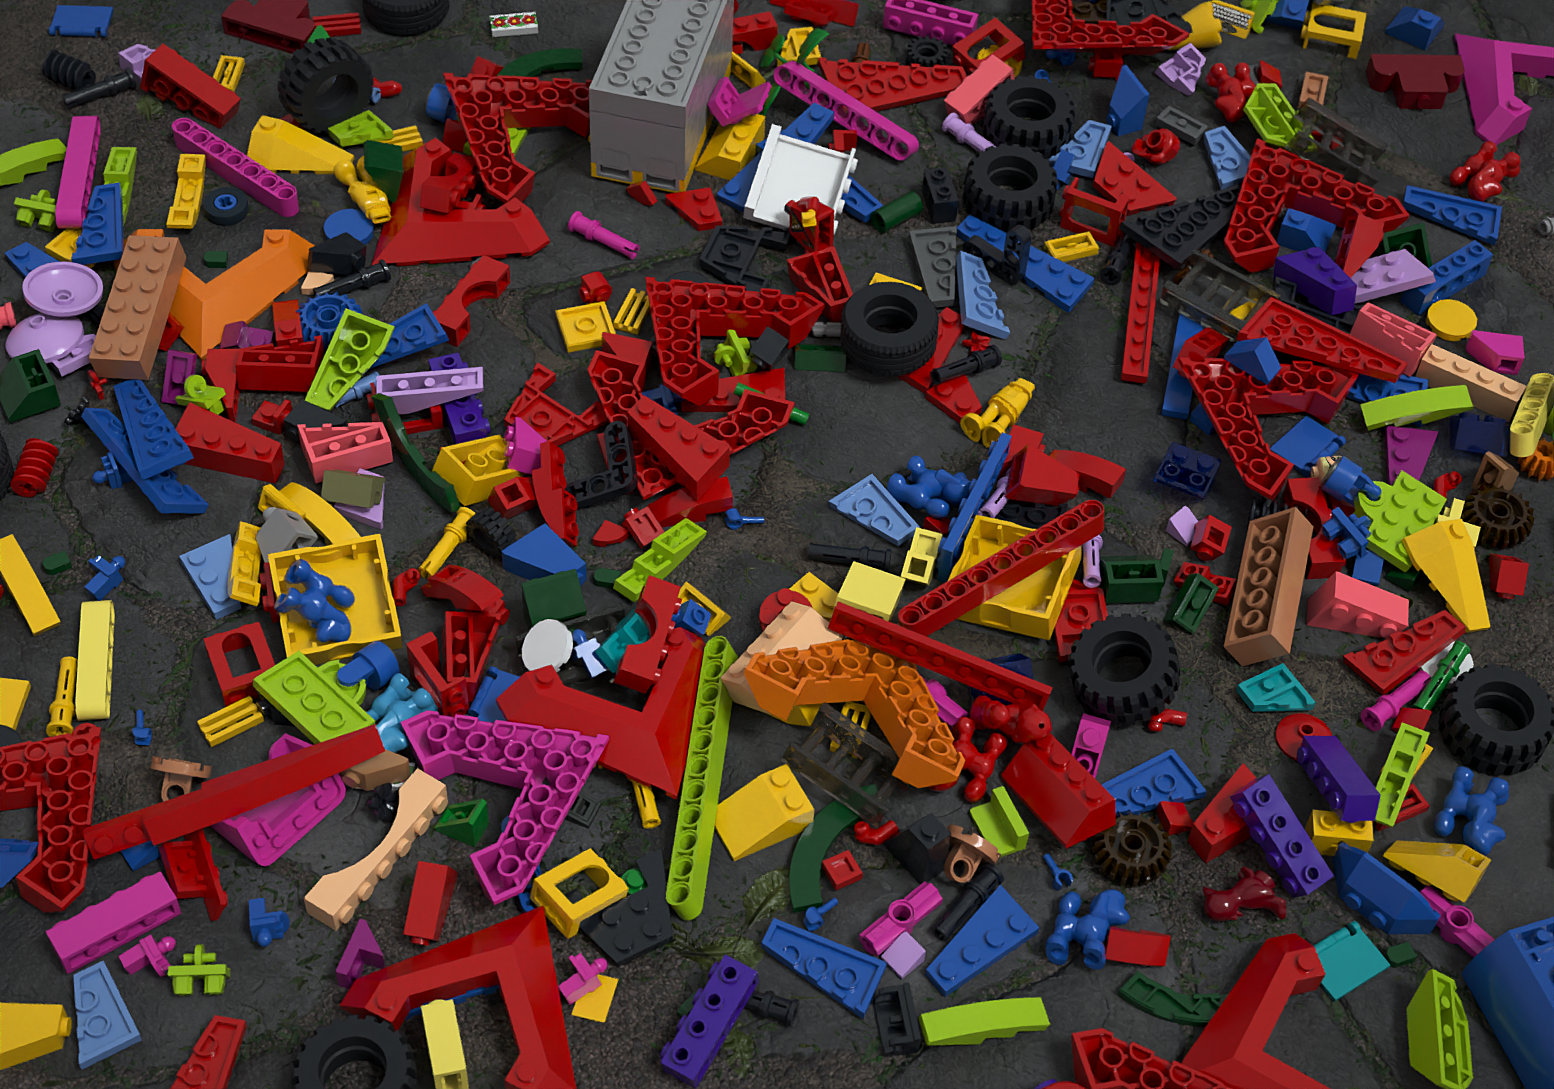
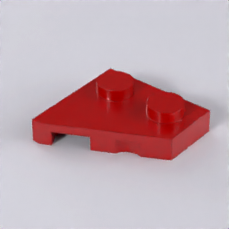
M710 187L665 194V203L668 206L673 205L677 208L678 215L684 220H688L696 230L704 231L715 229L716 226H722V218Z

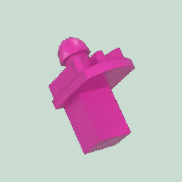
M149 935L139 940V944L119 955V958L124 968L131 975L151 963L156 972L163 977L166 975L165 971L168 969V966H171L164 953L174 949L176 945L175 939L166 936L157 943Z
M581 953L575 957L572 954L568 957L577 973L560 984L558 988L570 1005L589 991L593 992L602 985L597 975L606 970L608 963L605 959L597 958L589 965Z

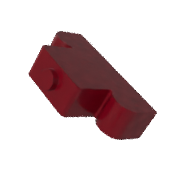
M236 0L221 15L224 34L293 54L297 49H302L315 30L314 22L310 19L307 0H259L255 6H252L251 2L247 0Z
M1371 54L1366 75L1368 83L1373 90L1387 92L1392 89L1397 107L1400 109H1442L1447 93H1454L1459 89L1465 68L1461 55Z

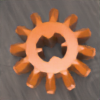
M1543 437L1539 440L1536 450L1532 455L1518 457L1517 463L1521 465L1522 472H1528V478L1535 476L1538 481L1543 478L1550 481L1554 477V441L1547 442Z

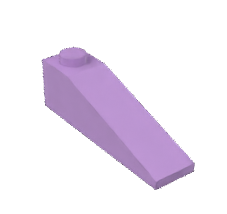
M483 367L377 376V393L392 397L398 414H409L484 391Z

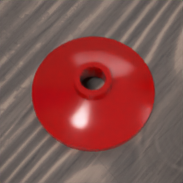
M1296 713L1286 716L1279 722L1275 737L1281 751L1293 760L1298 761L1297 750L1301 747L1303 736H1332V733L1328 726L1319 718L1309 714Z

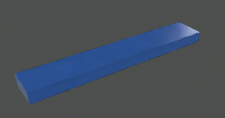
M1184 300L1181 302L1161 415L1187 420L1193 387L1189 380L1182 377L1178 370L1172 366L1185 341L1202 331L1206 311L1205 304Z

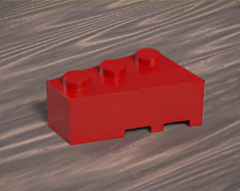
M832 246L787 259L790 280L801 292H806L825 304L822 314L830 322L841 323L843 307L853 293L835 247Z
M322 335L314 336V341L298 343V339L289 340L290 345L274 347L273 343L240 348L235 363L238 389L309 392L324 358Z

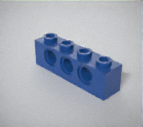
M1474 240L1429 267L1428 269L1433 272L1436 282L1404 290L1401 302L1419 316L1427 311L1433 303L1447 299L1486 275L1493 254Z

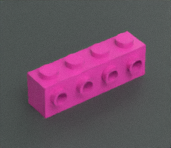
M888 0L884 10L883 28L917 37L922 36L925 38V36H929V39L936 37L937 42L941 39L943 43L954 45L977 29L978 14L924 0Z
M158 872L152 876L142 878L137 884L125 890L115 892L110 898L97 905L85 908L80 914L68 920L58 922L53 928L47 930L46 934L66 973L69 974L182 913L175 894L162 873Z

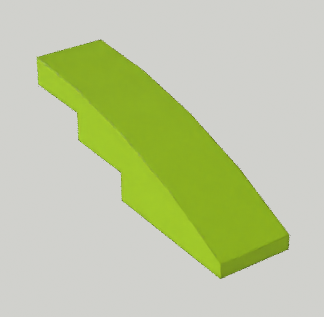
M56 138L32 143L1 154L0 186L21 183L24 180V174L46 171L48 162L65 160L67 147Z
M112 147L103 173L104 185L120 182L123 201V226L132 194L137 157L136 147Z
M1466 385L1413 391L1360 404L1368 431L1394 423L1395 427L1421 420L1422 424H1426L1474 409Z
M683 519L655 538L651 549L634 560L632 569L615 580L613 589L631 601L636 602L647 577L651 575L663 580L692 552L706 536L707 531L689 519Z
M1403 722L1401 723L1376 786L1381 797L1375 822L1393 828L1430 734L1429 732Z
M1041 997L979 1002L928 1012L918 1017L926 1045L981 1044L986 1038H1012L1018 1031H1045L1050 1025Z

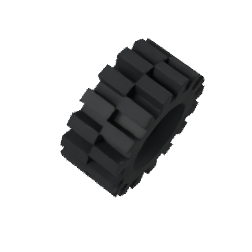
M919 36L917 40L914 38L908 43L905 64L906 66H911V63L920 64V67L946 65L948 56L947 45L943 44L941 39L937 42L936 37L929 39V36H925V39H923L922 36Z
M491 507L482 508L466 522V530L469 531L468 536L474 539L472 541L474 545L477 544L479 546L478 549L481 552L484 550L485 555L488 557L491 555L492 559L501 558V551L517 541L515 532L511 531L513 527L506 523L508 520L505 517L502 519L501 513L498 511L495 513Z

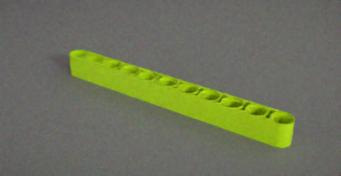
M723 636L711 638L704 648L666 891L667 902L681 919L688 921L696 918L703 908L733 702L721 677L738 660V656Z

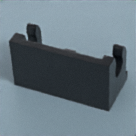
M910 983L878 989L879 996L874 997L873 1001L884 1057L918 1053L921 1037Z

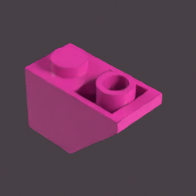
M1472 330L1466 345V351L1489 370L1496 373L1518 375L1524 361L1523 336Z
M515 417L512 426L508 425L504 434V441H507L504 456L507 457L509 469L532 475V470L541 468L540 443L546 442V440L524 420Z
M1083 713L1071 755L1096 778L1111 721Z

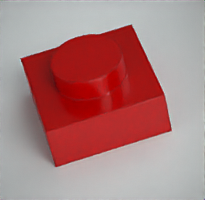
M849 850L822 861V869L836 891L862 880L863 872Z

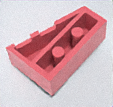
M992 54L987 60L981 62L978 69L970 76H967L958 88L947 95L944 100L947 114L956 113L960 120L971 125L984 118L989 93L999 83L1002 84L1003 81L1009 78L1015 79L1013 68Z
M1369 302L1359 311L1350 332L1351 336L1407 362L1408 365L1404 374L1409 377L1419 368L1422 358L1430 345L1433 344L1437 335Z
M383 422L348 423V427H332L331 424H323V427L306 428V424L297 425L300 444L315 484L323 482L324 470L338 469L358 472L360 468L366 470L393 462L391 441Z
M1336 571L1307 599L1306 625L1388 639L1390 634L1399 630L1402 632L1408 627L1409 600Z

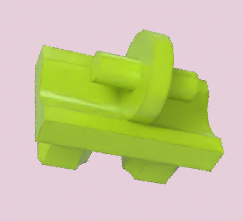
M44 189L40 190L38 195H31L30 200L16 197L14 202L18 209L16 221L21 226L31 227L34 218H40L38 226L45 231L53 232L57 225L55 215L57 200L51 198L50 192Z
M727 330V339L724 343L718 344L717 350L714 352L713 358L715 362L728 367L732 376L755 373L757 366L752 363L751 360L753 358L747 356L750 350L748 339L738 338L735 330Z
M200 375L189 376L184 384L186 394L178 395L175 398L178 405L188 406L189 402L217 415L225 410L220 400L226 395L224 389L206 385L205 379Z
M204 944L196 945L195 954H184L183 956L184 963H195V965L168 966V976L173 979L174 994L176 996L193 995L194 979H205L204 993L206 995H222L225 980L230 978L231 971L230 968H227L226 964L205 965L206 962H216V953H205Z

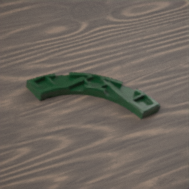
M558 48L526 54L510 62L498 75L533 77L540 74L541 70L544 69L581 70L583 66L582 49Z
M381 393L371 396L389 439L415 480L439 505L452 513L457 511L461 506L453 484L447 482L435 471L425 467L426 460L415 444L410 445L405 427L399 417L392 397Z
M876 784L861 787L834 800L823 808L813 818V822L809 823L805 828L794 850L790 866L789 895L793 913L806 911L810 907L819 908L822 906L823 901L819 883L821 865L837 837L847 827H852L864 819L883 813L884 807Z
M1137 971L1119 989L1117 995L1130 1005L1156 1018L1175 1024L1206 1027L1229 993L1219 995V993L1180 994Z

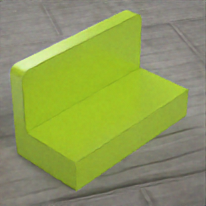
M1004 786L992 790L989 803L970 809L969 814L981 837L998 849L997 853H1001L1000 857L1026 849L1029 832Z

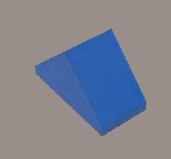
M1267 337L1237 341L1223 358L1267 385L1281 369Z

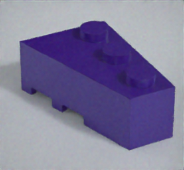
M1313 247L1275 258L1273 281L1276 277L1296 283L1295 295L1300 293L1308 297L1310 304L1330 315L1354 310L1357 284L1320 247Z

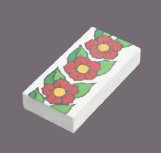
M535 12L490 16L493 37L538 33Z

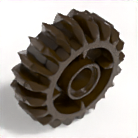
M1492 483L1488 487L1481 485L1478 490L1473 489L1464 499L1461 519L1463 522L1481 527L1478 536L1481 545L1485 543L1490 544L1491 549L1499 546L1502 551L1507 546L1513 549L1517 544L1521 545L1527 536L1530 535L1535 519L1533 517L1534 509L1529 507V501L1522 500V494H1514L1513 488L1506 490L1503 485L1500 488H1496Z
M1130 809L1126 812L1125 816L1117 811L1116 825L1094 835L1092 838L1091 852L1092 855H1095V865H1101V874L1110 873V881L1115 878L1121 879L1122 886L1126 881L1131 882L1134 888L1138 885L1139 881L1145 886L1149 884L1150 879L1156 882L1160 874L1166 872L1168 863H1170L1172 858V842L1168 841L1169 832H1162V823L1153 824V816L1148 819L1143 818L1142 811L1137 816L1132 815Z

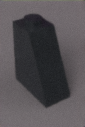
M930 813L893 835L883 845L921 885L924 881L927 883L944 871L951 833Z

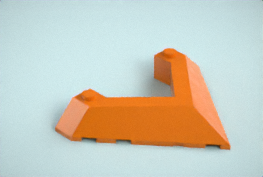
M137 229L131 234L133 236L165 237L163 229ZM264 230L261 249L206 284L187 268L183 267L170 309V313L185 327L178 337L196 352L197 357L201 361L206 359L207 349H213L217 345L220 346L226 324L244 321L248 325L269 308L278 295L281 293L286 294L299 283L298 279L309 272L307 269L309 249L315 245L291 230ZM128 238L124 240V249ZM121 259L114 260L113 265L116 271L118 270Z
M845 639L812 644L809 649L798 650L797 647L779 649L776 654L766 655L764 652L754 653L743 672L759 707L785 721L795 705L864 701L899 757L892 775L904 783L911 784L917 788L954 782L962 770L965 759L961 752H956L952 744L954 737L947 724L941 723L937 715L939 709L922 676L917 672L916 664L860 641Z

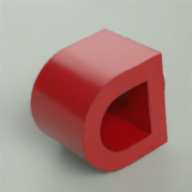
M592 272L581 276L579 295L583 302L593 304L606 302L610 298L612 287L601 272Z

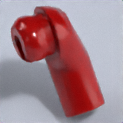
M373 77L374 85L371 86L380 88L381 92L377 93H381L382 98L392 97L401 93L402 86L396 81L381 83Z
M1456 471L1441 475L1434 480L1433 490L1447 499V492L1456 488L1461 483L1462 477Z
M410 568L393 580L392 597L395 606H404L406 604V593L418 584L420 573L417 569Z
M1165 708L1159 715L1156 713L1151 715L1152 719L1149 720L1147 728L1160 732L1163 728V722L1185 726L1187 712Z
M889 820L878 829L870 828L869 824L864 821L858 822L854 826L855 838L860 843L872 845L882 844L899 831L896 823L892 820Z

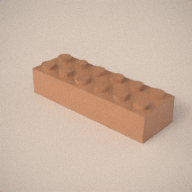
M129 235L89 355V360L98 377L149 380L186 261V255L179 238Z
M1296 507L1249 522L1224 648L1241 666L1290 654L1313 531L1311 523Z

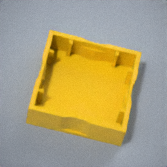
M976 515L964 542L963 553L953 567L948 581L1036 529L1026 528L1013 522ZM1081 546L957 619L1050 640L1081 561Z
M380 534L342 540L324 547H304L268 554L276 600L282 593L287 595L290 587L297 589L301 594L306 590L301 583L296 585L289 584L284 580L289 567L299 559L306 560L315 572L329 577L333 584L348 587L355 596V602L350 608L339 607L332 601L330 596L326 597L329 604L337 610L344 612L350 620L352 628L348 641L338 643L331 641L320 642L316 639L317 628L309 626L307 620L297 611L279 612L287 658L300 651L314 665L333 660L352 658L356 652L373 641L383 642L391 650L402 648V637L390 589L388 569Z

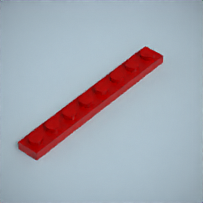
M1137 241L1121 380L1146 384L1160 258Z
M839 601L834 608L828 629L1013 704L1028 701L1038 706L1039 710L1043 711L1052 687Z

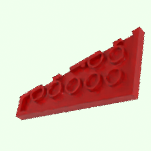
M1270 297L1239 331L1236 339L1244 341L1267 337L1273 350L1393 383L1397 382L1408 365L1407 362L1273 297Z

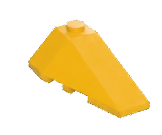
M264 115L261 116L252 130L247 153L248 157L274 174L277 173V170H291V174H299L300 170H310L315 174H334V166L338 161L348 159L353 162L354 160L353 154L284 120Z
M1462 519L1440 521L1404 537L1401 541L1413 566L1417 571L1423 570L1431 581L1428 585L1433 591L1438 589L1447 601V609L1458 621L1466 626V633L1488 630L1491 626L1474 546Z

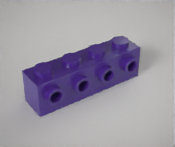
M459 352L428 359L429 371L468 368L467 362L461 361ZM477 393L440 404L454 445L486 438L487 434L491 433L488 419H483L482 414H484L482 402L480 399L476 400L475 398Z
M1303 736L1301 747L1297 750L1298 763L1301 764L1340 820L1348 823L1375 821L1381 794L1336 736Z
M1269 774L1255 778L1229 796L1234 803V810L1244 819L1250 828L1251 837L1260 844L1266 854L1267 862L1277 871L1282 879L1284 889L1293 898L1310 894L1334 876Z
M724 955L721 962L716 961L708 974L709 982L704 989L700 988L692 1001L693 1009L688 1016L684 1015L680 1019L676 1028L678 1034L672 1043L667 1042L660 1054V1059H662L660 1063L663 1071L697 1089L759 983L757 971L727 955Z

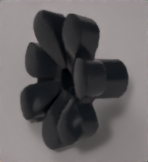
M86 395L77 408L70 411L63 423L72 425L73 422L81 420L89 426L81 417L84 409L90 404L88 402L90 399Z
M387 782L374 788V797L368 799L367 805L370 809H374V817L376 819L391 822L393 820L392 813L397 814L399 804L395 803V801L399 800V790L392 791V784Z

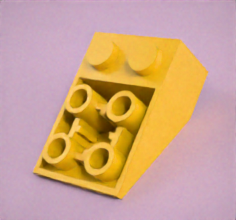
M1397 840L1383 855L1389 859V864L1396 869L1402 871L1406 869L1415 874V878L1422 884L1427 886L1434 885L1443 890V895L1455 902L1460 900L1464 903L1477 887L1491 862V859L1464 844Z

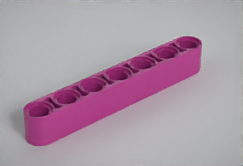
M789 61L774 70V80L779 86L810 105L817 103L834 111L835 118L833 120L849 130H856L858 136L893 158L905 160L918 150L919 143L914 135L796 61ZM786 69L790 73V78L786 74ZM805 82L809 84L810 90L806 88ZM824 94L828 96L829 102L825 100ZM843 106L848 109L849 114L845 113ZM863 118L867 120L868 127L864 125ZM882 130L886 132L888 139L883 136ZM902 143L906 145L907 151L902 148Z
M99 116L72 117L55 211L58 229L83 228L84 218H87V208L101 134Z
M179 118L172 123L175 144L178 149L186 154L205 155V166L279 215L292 217L299 212L297 191L293 185L191 119Z

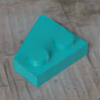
M1284 663L1238 684L1236 692L1252 712L1312 710L1316 703Z

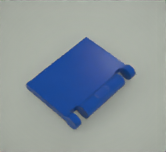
M57 5L52 24L49 27V34L55 36L56 30H60L61 36L96 37L97 31H100L101 37H107V31L114 11L113 7Z
M1305 416L1278 440L1270 450L1293 463V468L1308 478L1311 475V467L1316 465L1318 458L1332 456L1339 450V447L1346 443V439Z
M490 666L487 670L489 676L484 677L468 713L473 717L478 716L479 721L495 723V720L506 721L496 704V698L520 677Z

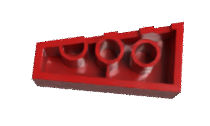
M163 43L145 59L140 84L141 90L147 92L150 89L156 92L157 98L163 101L168 98L176 103L177 108L183 111L190 109L195 117L219 129L238 112L240 97Z
M645 395L627 412L628 428L632 436L649 453H653L659 459V463L665 469L668 468L682 486L685 485L691 491V496L696 501L729 467V446Z
M189 402L175 429L187 444L194 457L185 463L187 465L274 484L284 467L285 462L281 443Z

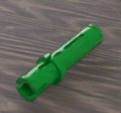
M1455 641L1446 657L1439 660L1437 664L1438 669L1412 708L1431 711L1451 679L1459 674L1460 665L1471 651L1465 643ZM1453 660L1454 663L1445 675L1444 671L1446 670L1450 662ZM1436 683H1439V686L1437 687L1433 695L1429 697V694L1435 687Z

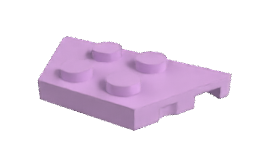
M1405 249L1368 258L1351 278L1357 284L1355 304L1436 282L1433 272Z

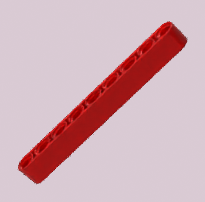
M1097 500L1084 501L904 606L898 613L899 626L927 637L1088 542L1104 530L1103 504Z

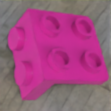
M725 76L718 80L707 105L711 114L718 119L722 127L730 123L736 124L743 117L750 114L754 116L763 109V104L769 96L771 84L766 82L742 94H738L728 77Z

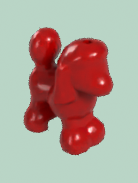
M1245 62L1239 63L1234 67L1236 73L1233 77L1228 75L1227 68L1222 63L1214 64L1205 77L1206 84L1209 87H1216L1219 97L1215 100V107L1222 112L1226 121L1230 123L1240 120L1245 115L1243 109L1256 87L1250 78V68Z
M1486 141L1481 145L1477 154L1466 160L1464 166L1456 167L1452 170L1449 176L1450 183L1453 186H1460L1466 182L1468 176L1472 177L1467 187L1468 194L1472 200L1484 202L1486 199L1497 196L1502 192V187L1499 183L1503 177L1514 178L1519 175L1520 156L1515 152H1508L1501 160L1497 161V159H1494V153L1497 151L1495 143Z
M981 695L974 700L970 710L969 719L976 723L975 730H983L986 727L988 729H1000L1007 738H1012L1015 743L1041 740L1052 731V724L1048 714L1039 710L1038 706L1028 701L1005 706L997 700H991L990 697Z
M960 717L951 729V734L955 740L952 744L956 752H961L965 759L962 770L967 769L974 776V779L969 781L964 789V798L973 803L979 801L985 795L987 788L986 780L992 775L995 761L1005 751L1008 741L1003 735L993 733L985 741L983 753L981 754L971 742L976 723L967 717ZM959 776L954 782L928 786L927 788L939 792L947 791L956 785Z

